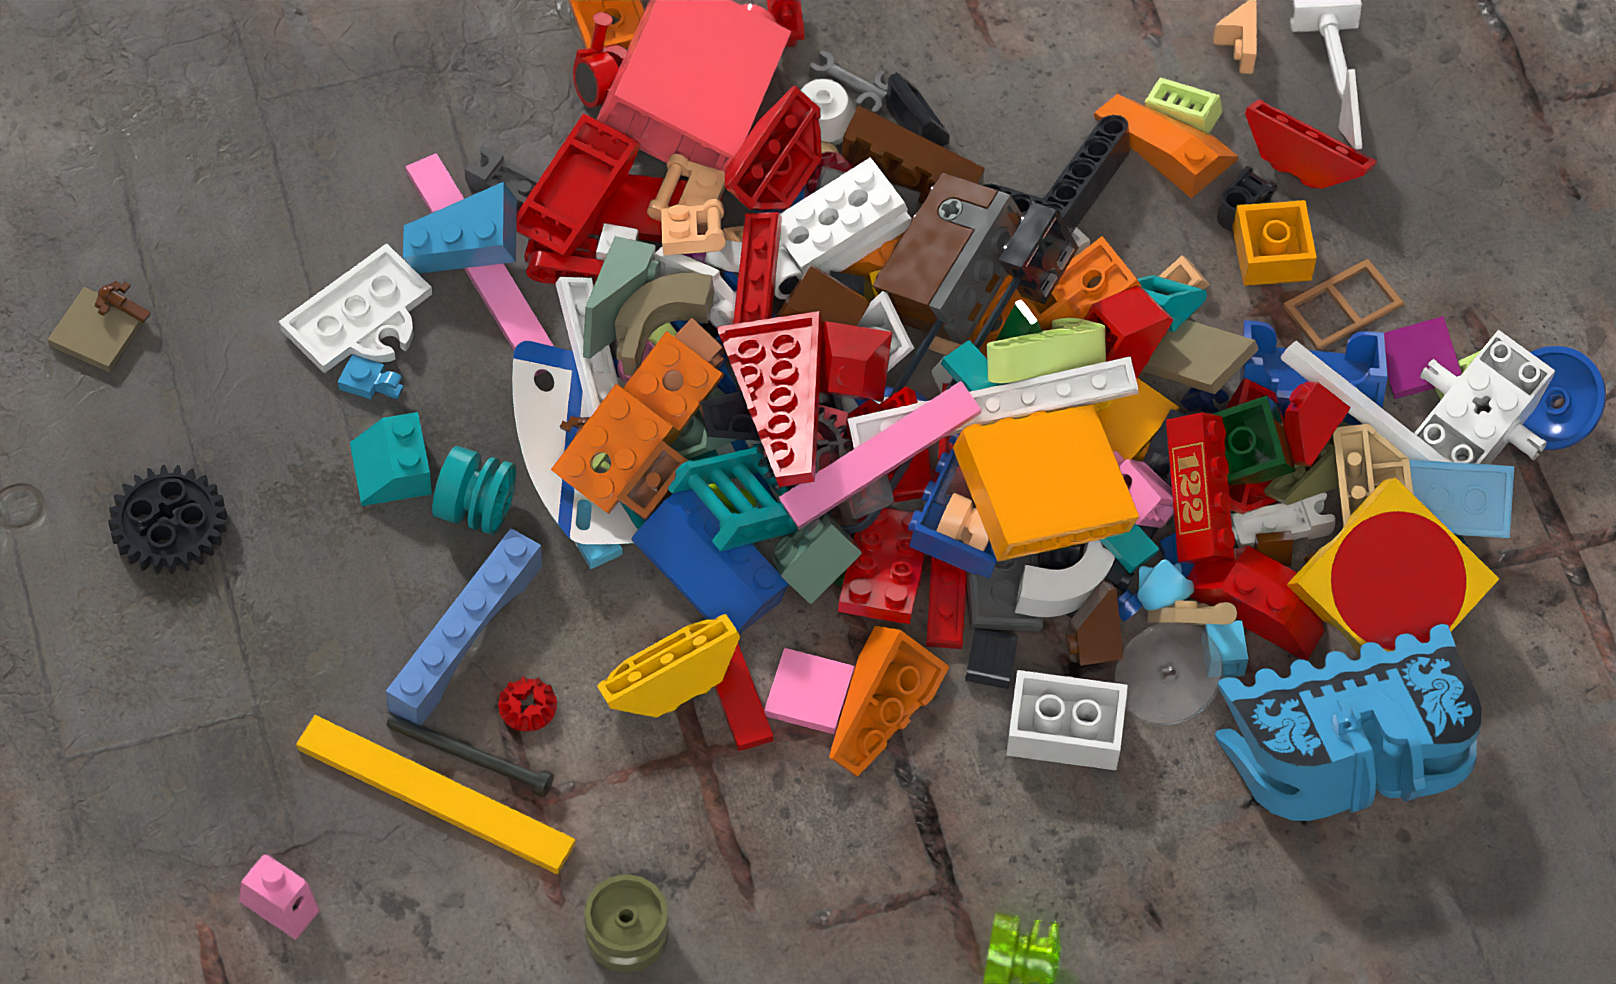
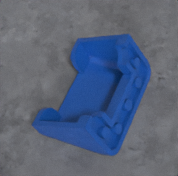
M1244 320L1242 336L1255 340L1259 350L1240 368V382L1246 378L1275 392L1278 399V408L1283 418H1285V410L1291 403L1289 401L1290 395L1298 385L1309 381L1281 360L1282 358L1280 357L1287 348L1276 347V331L1270 324ZM1363 331L1353 334L1347 342L1345 353L1309 350L1369 399L1383 408L1388 377L1384 333ZM1349 413L1342 420L1350 425L1362 424Z

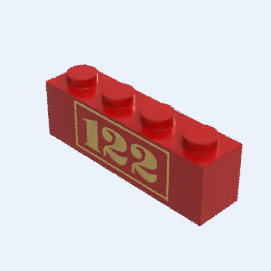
M1201 412L1167 419L1166 426L1178 562L1196 565L1233 559L1235 535L1232 531L1230 511L1232 509V500L1228 489L1227 475L1229 473V465L1225 455L1224 439L1226 430L1222 416Z

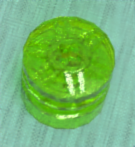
M995 912L983 984H1011L1013 978L1021 980V984H1030V982L1054 984L1062 946L1059 923L1050 921L1047 938L1038 937L1040 919L1033 921L1029 934L1026 935L1021 934L1020 916Z

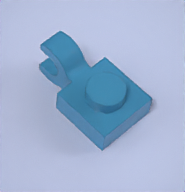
M353 354L338 380L339 390L370 400L375 391L390 398L398 399L404 389V386L399 384L402 379L400 374L385 371L384 364Z

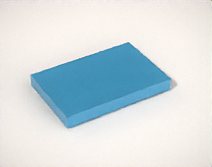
M1409 460L1413 495L1454 535L1510 539L1514 466Z

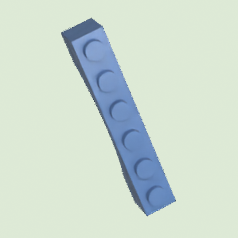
M510 528L387 688L386 698L390 713L419 726L425 722L440 702L455 670L480 632L503 606L525 590L541 569L542 554L540 544Z

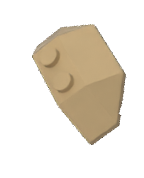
M1370 424L1337 427L1333 433L1343 528L1349 517L1383 480L1396 477L1413 494L1410 463L1406 455L1378 434L1377 430Z

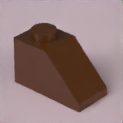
M1103 580L1069 621L1071 633L1065 635L1068 654L1073 655L1081 666L1124 659L1117 590L1109 580Z

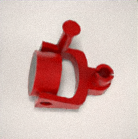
M603 12L596 13L593 16L595 27L590 49H578L573 66V81L580 100L587 107L591 108L604 104L627 52L626 49L618 45L604 47L608 26L612 24L613 18Z

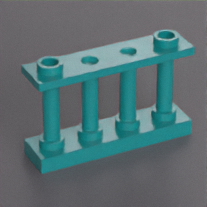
M759 445L698 461H686L678 467L675 472L676 477L668 487L671 493L692 489L720 522V530L712 542L720 552L794 533L798 530V527L781 502H776L753 475L760 473L763 477L769 471L768 466H758V461L765 456L756 451ZM774 477L766 480L772 488L777 482ZM737 478L762 508H754L730 479ZM715 483L740 514L731 513L708 485ZM783 486L778 491H775L779 497L785 494L786 487Z

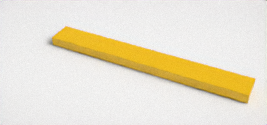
M314 715L296 743L297 750L557 875L576 845L574 838L317 715Z

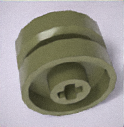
M624 874L609 877L593 889L586 901L584 922L587 947L595 960L611 971L623 973L644 970L655 963L666 949L668 939L667 904L664 895L657 886L643 877Z

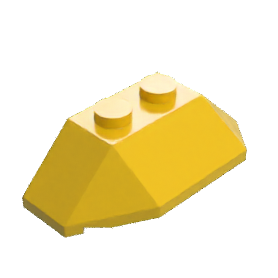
M726 614L718 616L716 619L687 625L624 660L597 687L610 709L657 718L665 713L674 711L679 705L697 695L708 692L713 686L722 682L740 635Z

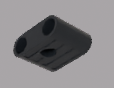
M975 628L965 681L1009 689L1018 636Z

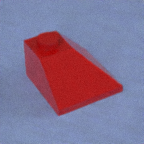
M824 321L819 393L861 400L871 399L882 403L884 401L893 332Z
M1305 382L1298 385L1290 395L1289 401L1291 403L1285 410L1284 430L1294 465L1311 466L1351 409L1350 406L1319 382Z

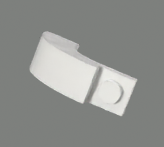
M1100 540L1085 543L1082 559L1069 568L1050 570L1025 565L1019 583L1015 613L1036 617H1055L1078 610L1099 583L1105 579L1111 569L1115 556Z

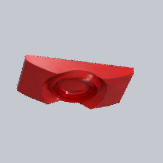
M583 113L517 212L516 232L567 258L590 235L602 207L608 198L624 184L641 145L639 141Z

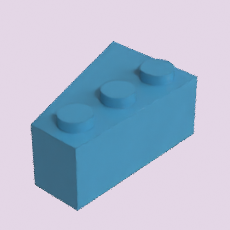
M501 182L404 225L403 258L418 274L516 262V197L507 185Z

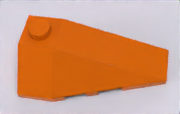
M1119 94L1115 95L1094 112L1093 117L1098 121L1108 115L1125 117L1129 126L1130 148L1190 198L1194 197L1238 160V155L1215 136Z
M875 626L858 657L829 758L854 776H859L887 747V740L898 729L903 730L911 722L910 716L920 706H926L934 698L950 666L903 631Z

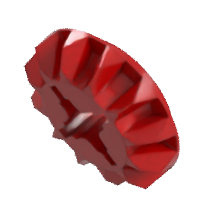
M522 676L520 680L513 683L509 681L504 691L500 692L498 709L502 720L511 728L523 732L536 731L548 725L554 718L557 711V697L551 685H546L539 677L527 679L525 676ZM533 694L536 706L529 705L522 714V704L519 699L526 700L528 696Z

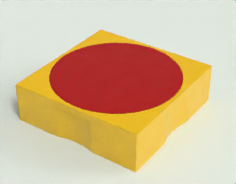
M1394 477L1383 480L1349 517L1341 532L1331 542L1321 547L1287 586L1323 621L1341 632L1353 650L1360 656V649L1366 643L1374 642L1379 644L1384 651L1392 652L1395 650V640L1401 634H1410L1419 642L1428 643L1430 641V631L1436 625L1446 624L1451 632L1494 586L1499 578Z

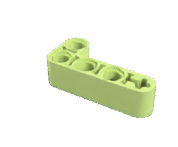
M1079 318L1055 319L1052 321V330L993 341L987 344L988 381L993 383H1011L1106 362L1105 325Z

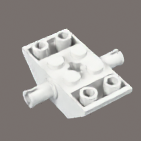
M1500 330L1494 334L1462 375L1456 377L1434 359L1428 363L1429 369L1426 367L1423 369L1420 377L1444 393V397L1414 434L1449 462L1490 465L1509 442L1530 456L1532 460L1539 456L1538 450L1540 452L1544 450L1547 442L1524 427L1523 423L1535 410L1553 378L1555 370ZM1481 406H1489L1490 412L1482 411L1478 415L1477 409Z

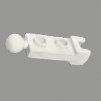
M1323 492L1291 505L1280 503L1262 507L1243 515L1240 513L1231 514L1232 531L1234 532L1238 548L1247 545L1254 548L1255 534L1291 531L1293 540L1305 537L1310 540L1330 535L1335 528V516L1332 514H1319L1323 512L1327 494Z

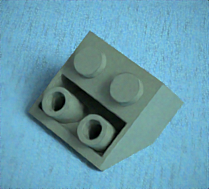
M826 512L800 530L798 529L791 537H783L773 549L774 554L771 558L780 576L805 600L812 604L862 552L849 534Z

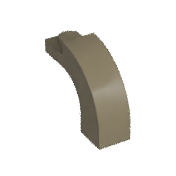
M700 273L666 275L643 285L625 301L614 323L618 341L617 360L622 361L624 375L633 376L639 368L646 343L651 334L660 326L673 321H689L691 318L700 323H708L715 295L712 275Z

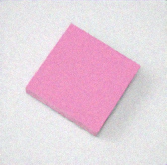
M784 648L764 709L766 717L835 735L855 666Z

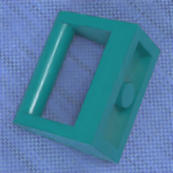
M1150 275L1137 279L1142 288L1174 319L1168 329L1171 332H1175L1207 298V292L1204 289L1159 276ZM1158 290L1171 295H1163L1160 293H1156V291Z

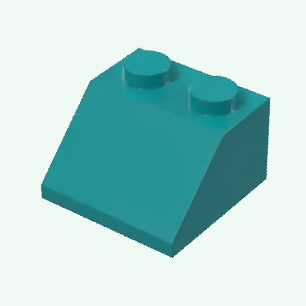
M418 412L382 418L350 442L361 506L432 494L430 471Z

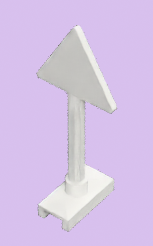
M1293 0L1294 18H1291L1290 21L1292 32L1320 31L1321 35L1324 36L1336 89L1342 99L1339 130L1354 149H1362L1355 70H1347L1338 34L1339 30L1358 29L1362 6L1361 0Z

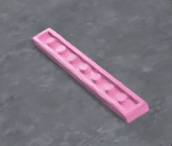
M437 153L406 166L408 177L430 213L464 199ZM504 263L464 268L513 351L522 341H533L554 347ZM537 370L534 374V377L546 372L547 370Z

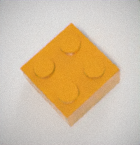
M1305 200L1237 205L1232 229L1243 286L1312 281L1317 256Z

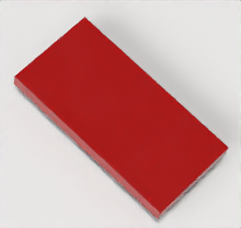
M628 174L624 184L608 198L602 207L593 231L590 234L601 235L604 223L638 229V240L662 242V221L650 217L647 214V209L650 202L656 199L664 178ZM678 180L668 203L669 207L679 204L688 181ZM724 191L720 199L721 202H723Z

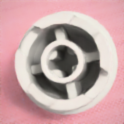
M818 79L807 83L801 91L820 107L821 118L819 119L821 141H827L836 146L843 142V136L854 115L855 107L844 88L838 83L827 79Z

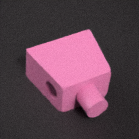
M1113 451L1139 514L1136 524L1162 528L1174 515L1172 488L1144 462L1130 459L1125 460L1117 451Z
M264 854L241 881L239 902L295 940L319 913V908L308 883L269 855ZM293 905L299 906L296 910L293 911Z

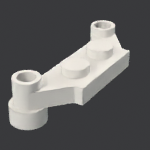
M662 246L655 253V260L660 261L657 278L676 273L712 275L715 295L709 320L715 327L733 324L737 291H732L721 278L720 270L683 254L663 255Z

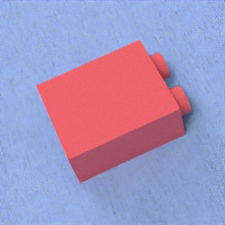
M650 0L596 120L639 141L641 144L639 150L665 163H668L672 154H680L686 157L688 161L725 172V169L747 138L791 31L776 24L774 17L767 10L757 5H740L732 0Z

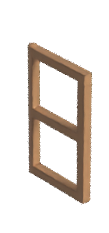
M1366 259L1285 302L1283 308L1315 349L1320 351L1402 307L1404 301L1400 299L1369 259ZM1366 270L1392 303L1360 319L1335 286ZM1327 291L1352 324L1321 340L1295 307Z

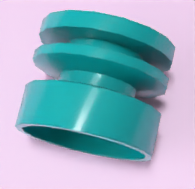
M455 446L448 454L437 480L432 504L433 516L458 525L468 512V527L470 529L477 530L481 527L482 532L493 536L501 527L513 501L517 476L516 465L508 461H504L500 465L499 459L490 457L481 469L482 461L479 452Z

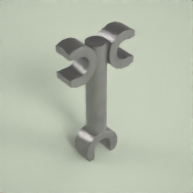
M820 51L819 62L825 65L818 66L815 63H811L809 73L817 79L831 77L861 93L857 98L856 108L858 105L861 107L871 105L873 106L871 112L880 116L882 105L887 100L888 85L883 84L885 72L879 71L875 75L874 85L835 65L833 56L830 53Z

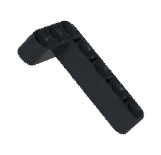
M1120 115L1103 117L1044 198L997 184L989 183L982 186L1011 195L1023 216L1028 212L1033 202L1057 210L1072 234L1130 153L1128 121Z

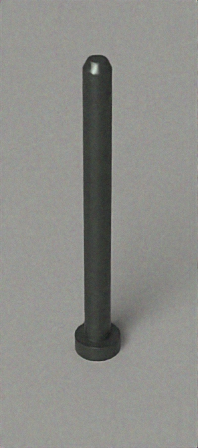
M390 716L387 720L386 725L390 730L534 788V794L544 798L552 786L554 774L549 771L543 770L541 774L397 716Z

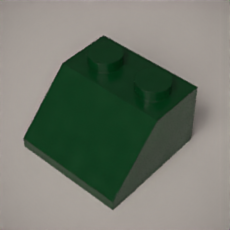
M1268 396L1213 413L1214 415L1222 416L1226 430L1224 444L1226 460L1229 465V473L1227 475L1228 486L1262 483L1296 471L1278 405Z

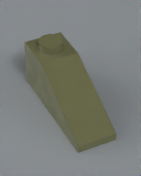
M1342 421L1338 427L1352 425ZM1333 435L1311 466L1295 465V472L1277 477L1263 490L1266 496L1283 504L1291 505L1337 488L1338 481Z

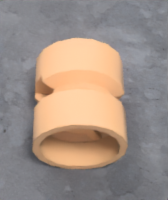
M953 493L938 525L937 532L955 540H960L962 543L984 552L989 538L977 508L973 506L972 500Z

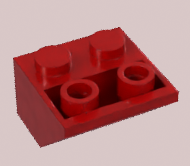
M1137 285L1093 303L1084 317V320L1105 325L1106 362L1131 357L1136 379L1148 364L1150 357L1174 320L1142 287Z

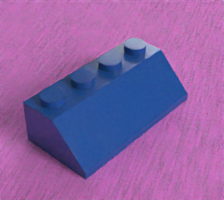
M692 489L676 492L658 507L632 536L631 540L706 620L716 619L718 616L726 614L738 633L741 634L781 602L789 584L752 544L720 552L712 542L720 530V522Z

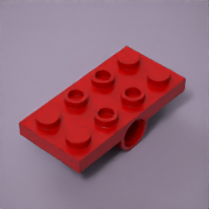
M862 504L858 523L866 519L875 506ZM883 507L879 516L869 527L860 532H855L854 541L859 546L862 554L846 570L838 612L910 624L916 595H918L925 558V553L909 547L913 531L908 530V526L914 512Z

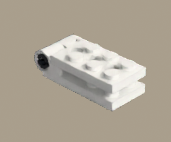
M871 157L780 214L782 223L774 294L778 299H787L810 264H813L828 275L830 271L841 272L881 247L883 243L891 241L902 234L910 226L912 219L906 212L908 209L905 202Z

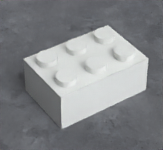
M1017 670L1006 756L1117 770L1128 685Z

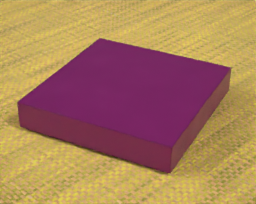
M1444 316L1384 333L1387 375L1394 399L1436 388L1420 377L1425 367L1430 368L1428 363L1433 359L1456 377L1462 375Z

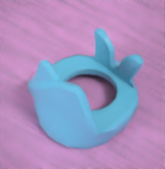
M1165 559L1160 561L1154 568L1140 566L1137 597L1146 610H1156L1175 604V601L1185 600L1194 593V584L1181 574V564L1179 563L1173 565Z

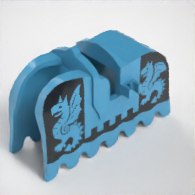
M1440 624L1434 626L1430 631V641L1428 643L1419 642L1413 635L1401 634L1397 636L1395 650L1392 652L1384 651L1379 644L1374 642L1362 645L1360 649L1361 658L1357 661L1350 660L1340 651H1332L1327 654L1325 658L1326 667L1323 669L1314 668L1308 661L1297 660L1290 666L1291 675L1288 678L1279 677L1271 669H1261L1256 673L1255 685L1252 687L1244 686L1239 679L1234 677L1221 679L1218 682V688L1244 738L1236 730L1228 728L1218 730L1215 733V739L1237 768L1255 800L1272 814L1295 821H1311L1326 818L1348 809L1350 812H1355L1370 807L1375 798L1376 788L1385 797H1401L1404 802L1416 800L1418 797L1441 793L1464 781L1476 765V739L1481 728L1482 707L1475 687L1458 654L1448 625Z

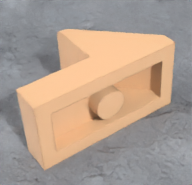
M1248 0L1217 23L1213 44L1234 46L1233 59L1239 60V73L1253 74L1257 54L1256 0Z

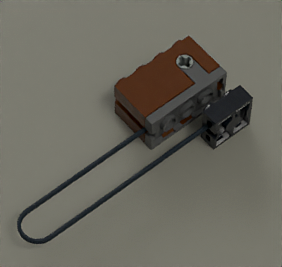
M945 173L941 174L936 184L931 187L928 197L920 210L913 216L911 224L902 239L895 245L886 265L877 274L876 281L873 284L878 295L882 291L887 292L902 324L928 333L889 397L905 387L935 336L960 345L968 341L1007 275L1013 276V280L975 340L974 346L978 350L1016 289L1021 297L1045 305L1079 248L1057 210L1033 202L1028 212L1023 216L1011 195ZM952 378L946 390L957 384L954 378ZM914 457L898 467L866 519L855 525H840L848 534L860 532L875 521ZM831 509L830 511H828V513H829L831 516H832V509Z

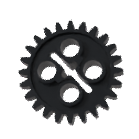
M162 465L160 474L155 475L148 468V478L143 480L135 474L134 486L124 483L122 487L125 496L114 495L116 506L109 508L112 519L108 520V524L112 532L113 544H117L120 555L127 554L130 565L139 560L141 570L145 571L152 564L154 565L155 573L158 575L163 566H168L169 572L172 575L175 573L176 565L181 564L185 571H189V561L194 560L199 565L203 564L201 554L205 553L213 556L212 544H222L220 533L227 531L224 520L228 519L226 508L224 507V499L222 495H218L216 484H208L206 475L196 480L193 468L186 475H183L180 465L175 467L173 473H168L166 466ZM174 495L179 496L178 498H176V499H174V500H168V499H167V498L170 497V496H174ZM142 514H148V515H149L148 517H146V518H144V519H138V518H137L138 516H140V515H142ZM192 520H198V521H199L197 524H194V525H188V524H187L188 522H190V521H192ZM162 539H168V540H169L167 543L157 544V542H158L159 540H162Z

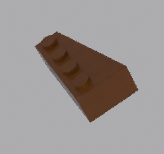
M859 105L843 136L842 156L848 162L851 161L853 167L858 166L871 157L891 184L918 190L920 192L918 202L920 203L925 202L931 187L936 184L942 173L983 185L984 167Z

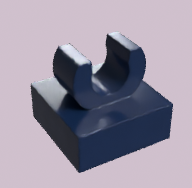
M1190 387L1180 403L1188 411L1201 408L1202 412L1213 414L1219 412L1213 405V398L1217 403L1222 404L1227 402L1229 397L1222 389H1219L1216 394Z

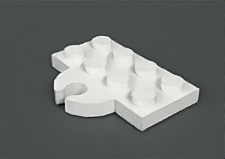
M385 244L278 322L279 329L323 373H326L350 354L379 363L395 360V352L392 347L383 345L380 341L384 337L394 336L400 341V348L404 351L408 350L414 336L409 311L432 295V287L388 244Z

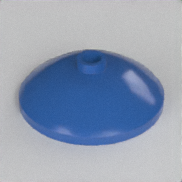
M1547 346L1530 352L1555 370V374L1535 410L1523 423V426L1547 442L1544 450H1560L1581 442L1596 428L1605 409L1606 387L1601 372L1586 355L1573 348ZM1558 399H1564V405L1559 409H1555V402Z

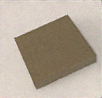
M83 287L47 339L50 347L110 373L144 323L109 303L106 304L110 307L106 315L98 314L99 309L95 307L98 293Z

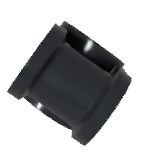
M1246 166L1222 194L1217 214L1218 223L1224 229L1233 231L1237 205L1269 203L1277 189V184L1273 181L1268 183L1254 174L1253 168Z

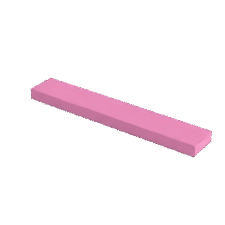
M960 381L816 473L815 482L797 485L780 496L779 501L800 530L981 414V408L962 381Z

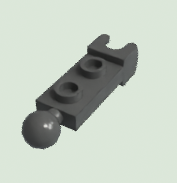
M481 147V167H476L472 164L466 166V183L468 186L481 192L504 182L516 197L517 207L521 208L540 177L504 160L502 154L488 147Z

